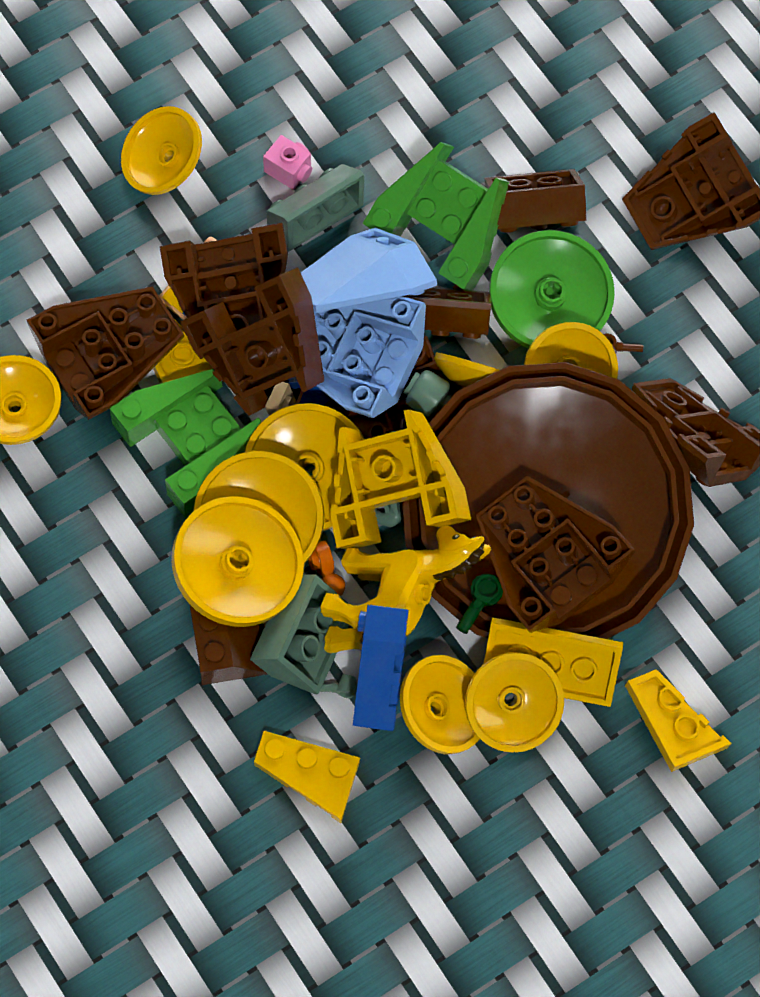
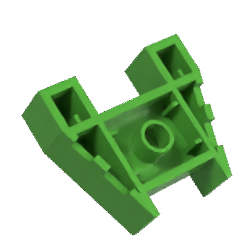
M440 142L377 198L362 224L370 229L378 228L401 237L413 217L455 245L438 273L464 290H474L490 263L491 248L494 236L497 234L499 226L497 223L509 182L505 179L495 178L490 188L487 189L448 164L446 160L454 146Z
M214 369L137 390L109 408L113 426L130 447L157 430L183 463L184 467L166 478L165 484L168 497L185 518L189 517L194 511L197 493L208 474L224 460L244 453L251 435L261 424V420L258 417L243 428L238 425L214 394L215 391L222 387V381L219 382L212 373Z

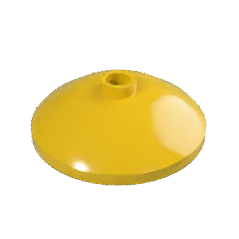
M173 106L154 109L141 117L129 131L121 153V167L128 183L138 191L149 195L164 194L180 186L190 176L200 157L202 135L198 123L189 113Z
M579 322L559 323L544 330L530 345L524 365L569 362L570 364L615 379L618 377L617 356L610 341L596 328Z
M436 352L434 357L437 366L445 376L462 387H467L499 371L496 368Z
M20 355L0 357V444L17 445L27 443L42 436L56 421L61 408L60 387L54 374L41 362ZM14 406L20 407L18 412L10 411Z
M520 652L498 655L483 664L474 674L468 685L465 697L467 719L475 734L492 748L504 752H523L533 749L553 734L562 718L564 692L561 682L548 664L533 655ZM508 693H513L514 700L506 704L504 701L505 696Z
M433 655L418 661L406 673L400 689L401 712L409 731L423 746L440 754L463 752L474 746L480 739L472 730L465 710L467 688L475 673L456 658L446 655Z

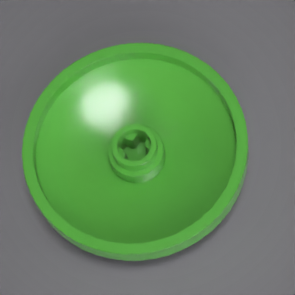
M538 231L514 241L497 260L489 283L491 309L496 321L511 339L528 349L540 333L559 323L579 322L601 331L611 314L614 304V281L608 264L602 255L587 241L562 231Z

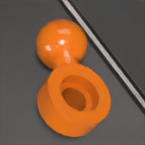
M325 540L320 541L308 559L309 566L312 571L317 570L318 574L322 575V580L337 594L342 596L345 591V582L340 575L334 573V560L329 545Z

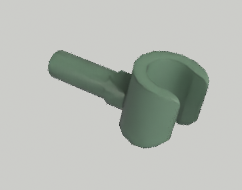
M343 674L339 684H323L320 692L337 693L341 697L350 699L357 691L358 682H356V677Z

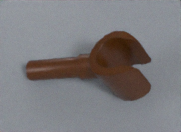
M604 334L612 344L615 353L617 351L643 352L644 346L641 344L617 342L614 335Z

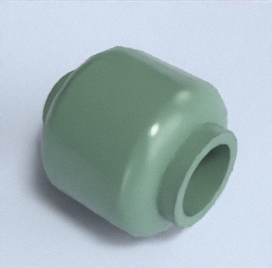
M424 370L421 374L416 372L403 392L407 396L406 404L415 411L423 413L427 418L433 417L451 399V396L448 395L450 383L430 370Z

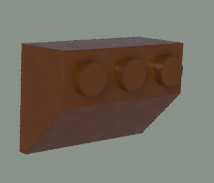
M575 169L484 178L487 189L490 188L495 178L505 179L509 182L497 223L500 232H514L518 230V227L528 226L531 229L539 230L547 228L548 224L558 223L561 226L568 227L577 225L578 221H587L585 184Z
M432 287L424 290V293L420 295L403 296L425 303L424 330H431L432 335L449 336L450 332L462 333L463 337L472 339L481 338V334L488 335L491 312V294L489 292Z
M189 604L202 685L268 675L250 660L261 636L259 624L246 627L220 624L203 616Z

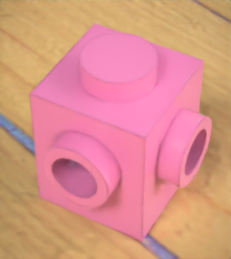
M283 135L279 136L263 156L264 172L292 190L300 182L304 183L311 175L313 169L311 167V153L303 144L294 143Z

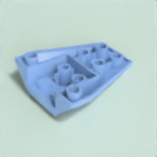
M372 228L349 236L301 272L312 297L314 313H324L330 309L405 295H420L424 293V290L437 286V279L415 242L378 228Z
M400 296L330 309L324 313H314L324 382L316 387L344 409L371 418L376 417L395 405L423 349L425 303Z

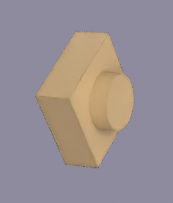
M281 382L274 386L265 405L269 416L282 408L296 404V399L289 383Z

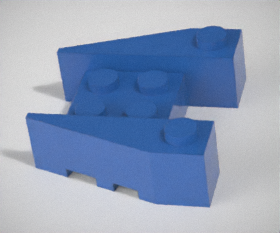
M367 604V612L360 611L358 631L364 632L352 726L387 731L395 729L407 640L406 629L409 610Z

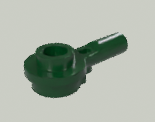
M481 574L473 580L470 587L473 600L456 626L460 632L467 634L484 606L497 604L501 599L503 589L499 578L495 575Z

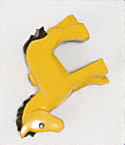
M446 525L439 528L436 533L438 549L435 550L408 549L393 553L370 555L362 553L358 548H347L341 560L348 574H358L361 580L378 581L380 586L377 597L361 605L347 604L338 594H325L320 607L323 616L331 617L333 621L345 622L353 628L341 629L339 626H330L324 638V650L327 653H336L350 649L362 650L364 632L358 631L360 611L367 612V604L409 610L406 636L411 634L421 618L425 605L430 602L431 593L436 583L446 578L452 579L456 574H464L466 570L472 568V564L478 563V561L487 556L491 551V547L484 545L483 536L469 538L464 534L456 532L451 526Z

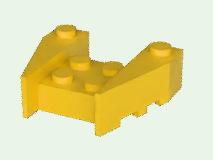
M404 410L406 429L362 441L359 430L347 427L339 428L337 452H339L338 472L334 475L333 485L336 487L334 504H331L330 514L336 548H361L381 543L375 508L421 497L427 526L442 527L471 520L465 487L423 413Z

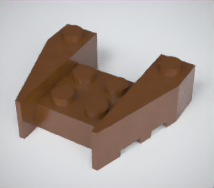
M298 267L254 287L268 316L262 320L236 331L224 302H221L180 321L193 351L200 359L204 358L214 369L213 375L219 382L223 380L236 395L234 399L248 416L265 408L268 398L264 390L293 377H296L302 392L324 382L312 297Z

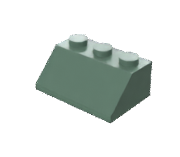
M341 164L335 169H327L314 182L309 185L303 184L293 195L284 200L280 199L274 202L267 210V225L283 223L288 252L363 206V172L345 164Z
M316 574L303 575L300 587L291 602L282 612L267 621L250 658L251 661L271 677L313 694H319L337 652L327 653L324 650V638L329 627L339 626L341 629H348L349 624L333 621L331 617H324L321 613L320 607L325 594L337 593Z

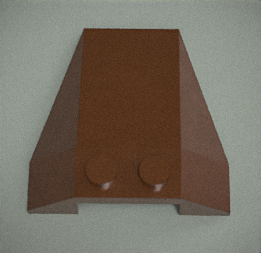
M715 112L689 126L681 134L682 138L672 149H667L661 156L660 162L651 171H647L622 198L651 250L747 228L760 220V188L735 149Z
M283 223L251 228L252 234L196 245L189 240L159 246L164 277L186 317L189 318L221 302H224L236 331L268 317L254 287L286 272L288 250Z
M671 378L633 384L631 388L633 392L663 416L690 468V472L696 476V480L702 485L712 487L743 481L760 467V430L750 423H747L745 426L739 425L728 418L730 415L729 411L723 408L719 412L702 403L704 400L703 396Z

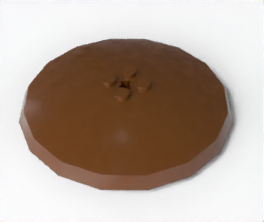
M566 362L507 366L458 390L430 421V427L466 491L471 520L449 525L456 532L464 534L469 538L483 536L476 514L526 476H529L613 525L634 548L635 553L609 587L561 624L548 628L608 639L640 623L677 580L694 527L690 468L663 416L620 380ZM421 497L403 501L405 544L407 549H438L436 533L441 527L426 525ZM490 554L478 561V563L472 564V568L466 570L464 574H456L452 579L446 578L437 582L431 593V597L459 621L473 600L470 590L473 580L481 574H492L498 577ZM503 592L497 604L484 606L470 630L476 635L488 638L492 617L521 622L510 610Z

